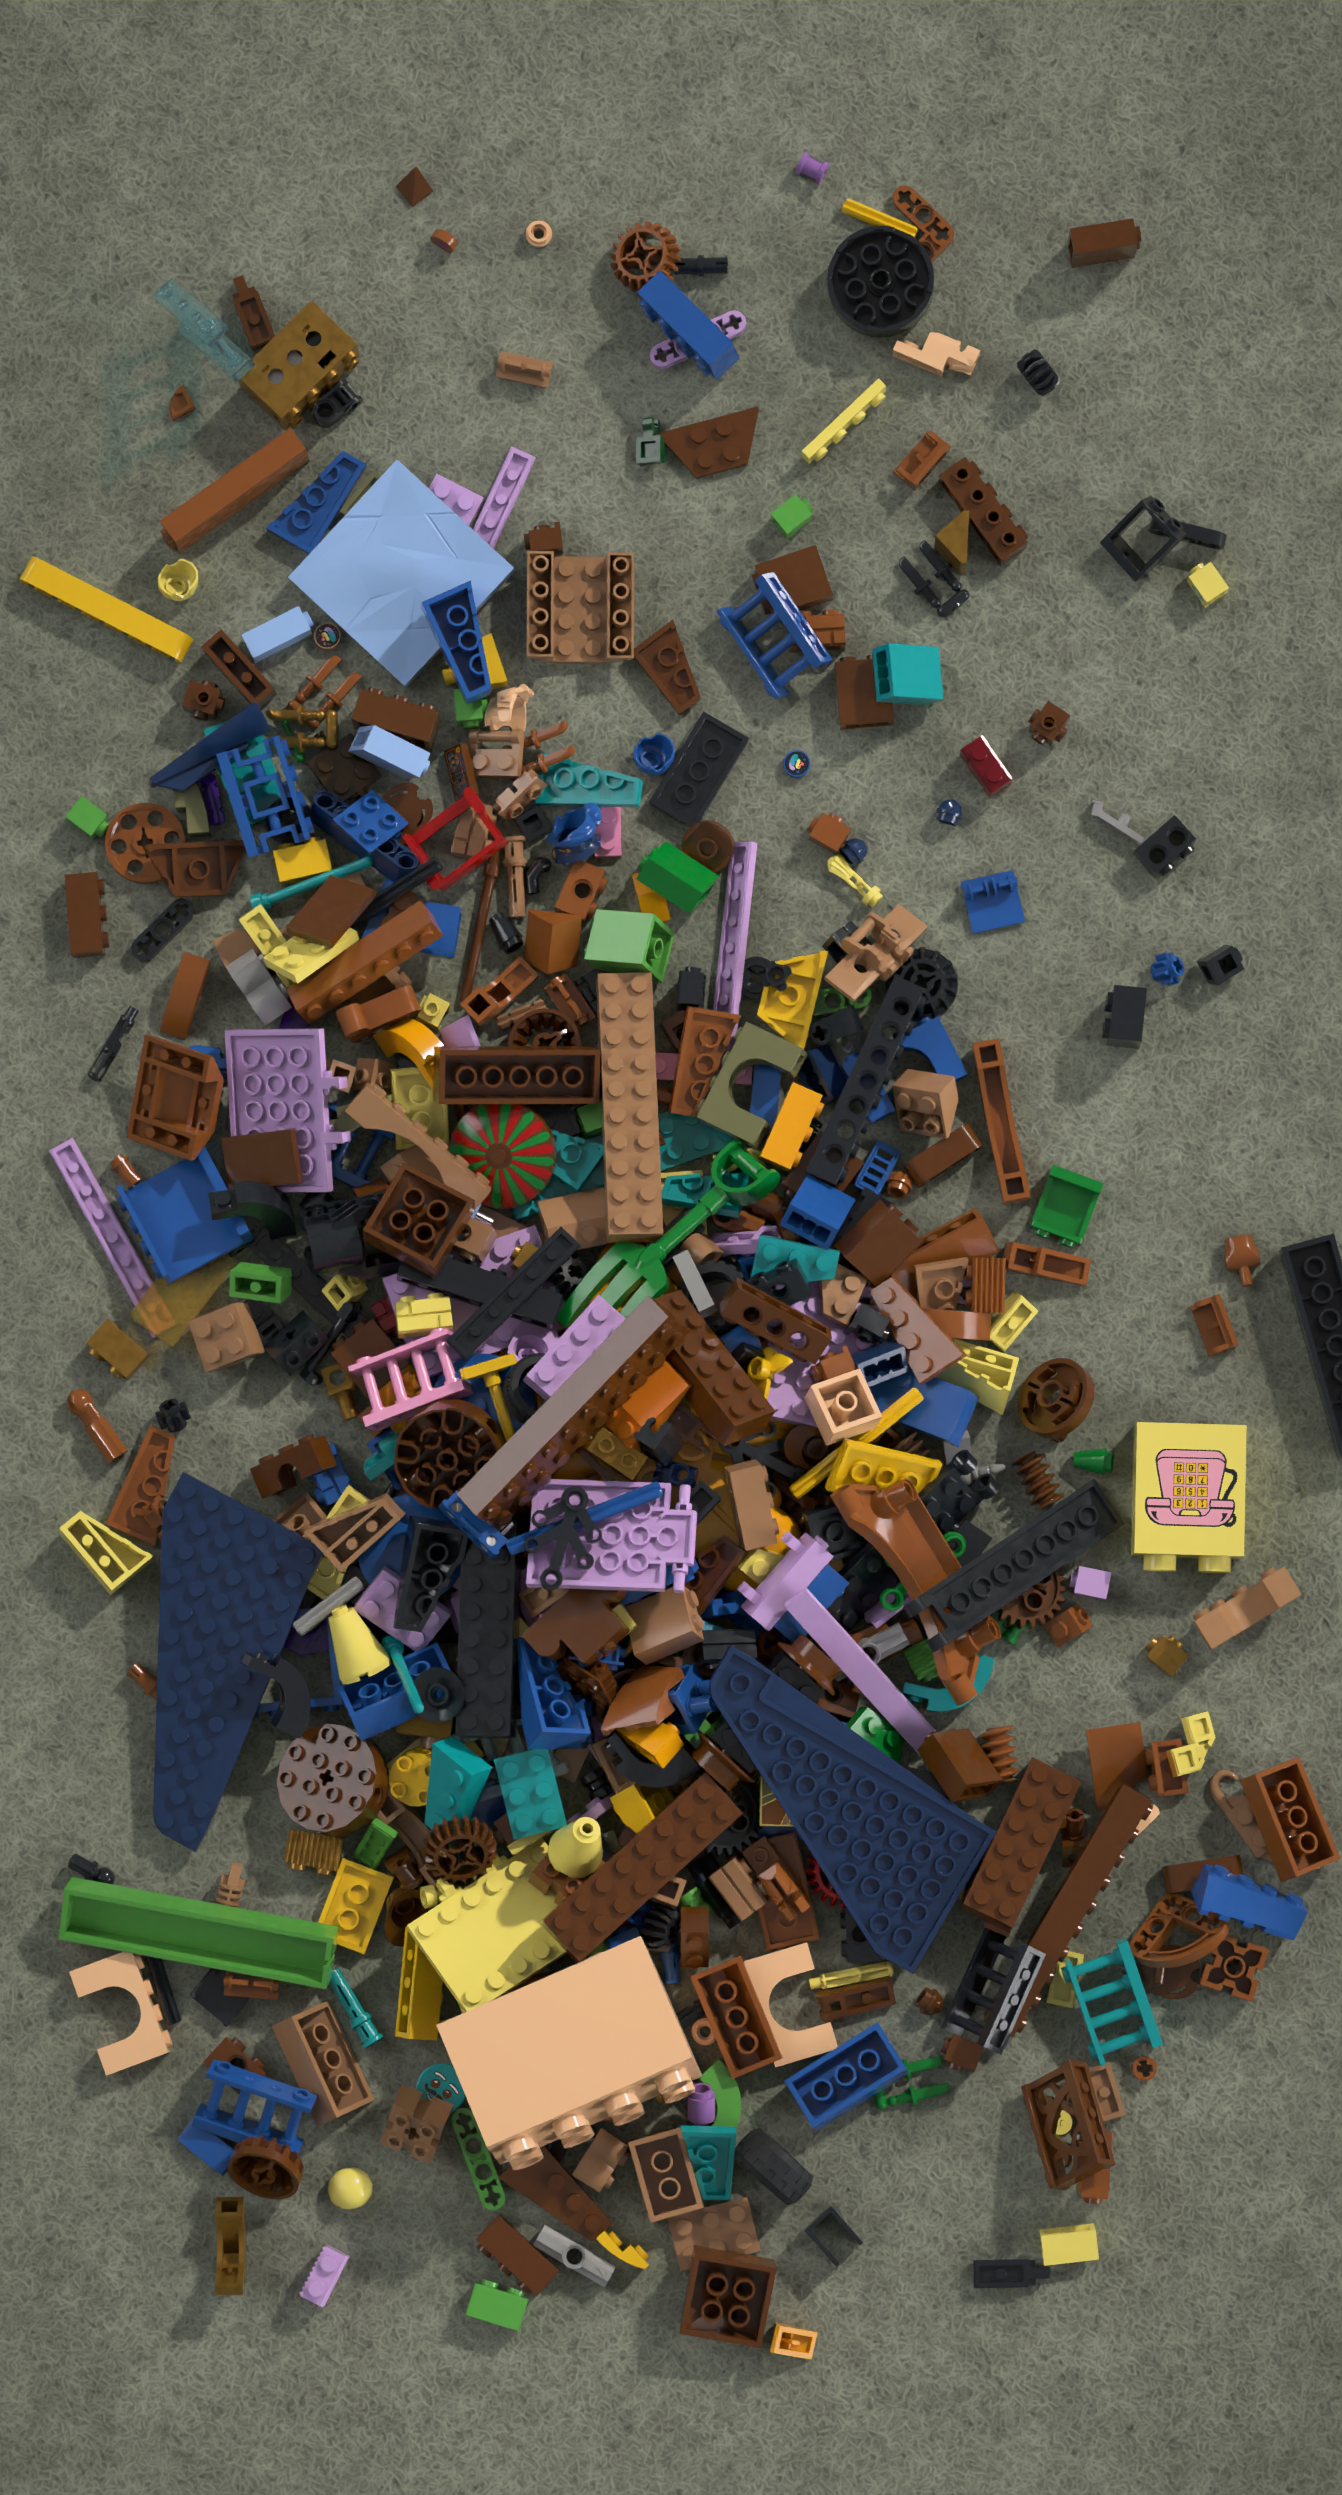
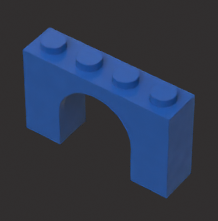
M931 1016L921 1019L916 1023L918 1027L912 1030L910 1037L904 1035L901 1045L905 1046L903 1051H913L927 1059L934 1073L955 1076V1082L967 1077L968 1073L939 1017L932 1019ZM897 1032L892 1035L894 1039L898 1036ZM859 1052L844 1058L846 1063L842 1064L841 1068L847 1080L859 1056ZM875 1052L872 1054L871 1060L874 1064L881 1065L886 1061V1056L882 1052ZM865 1076L860 1080V1085L864 1089H872L875 1086V1080L872 1077ZM883 1085L878 1093L883 1095L877 1110L871 1108L867 1117L871 1119L870 1125L895 1113V1108ZM859 1101L862 1109L864 1110V1105Z

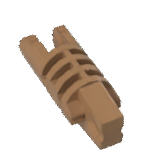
M232 1861L229 1874L221 1875L218 1893L214 1901L215 1904L238 1908L245 1884V1879L240 1878L241 1863Z

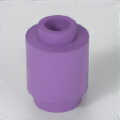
M697 2083L694 2084L696 2091L688 2096V2120L696 2126H707L715 2120V2093L709 2084Z

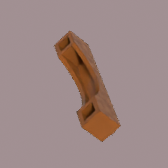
M997 1038L973 1043L972 1053L1002 1205L1029 1201L1031 1196L1013 1118L1000 1040Z

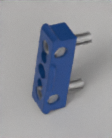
M458 1491L448 1500L444 1499L439 1505L440 1510L490 1559H495L499 1554V1550L506 1544L507 1539L504 1535L514 1526L513 1522L500 1533L505 1526L498 1530L488 1522L477 1517L458 1497Z

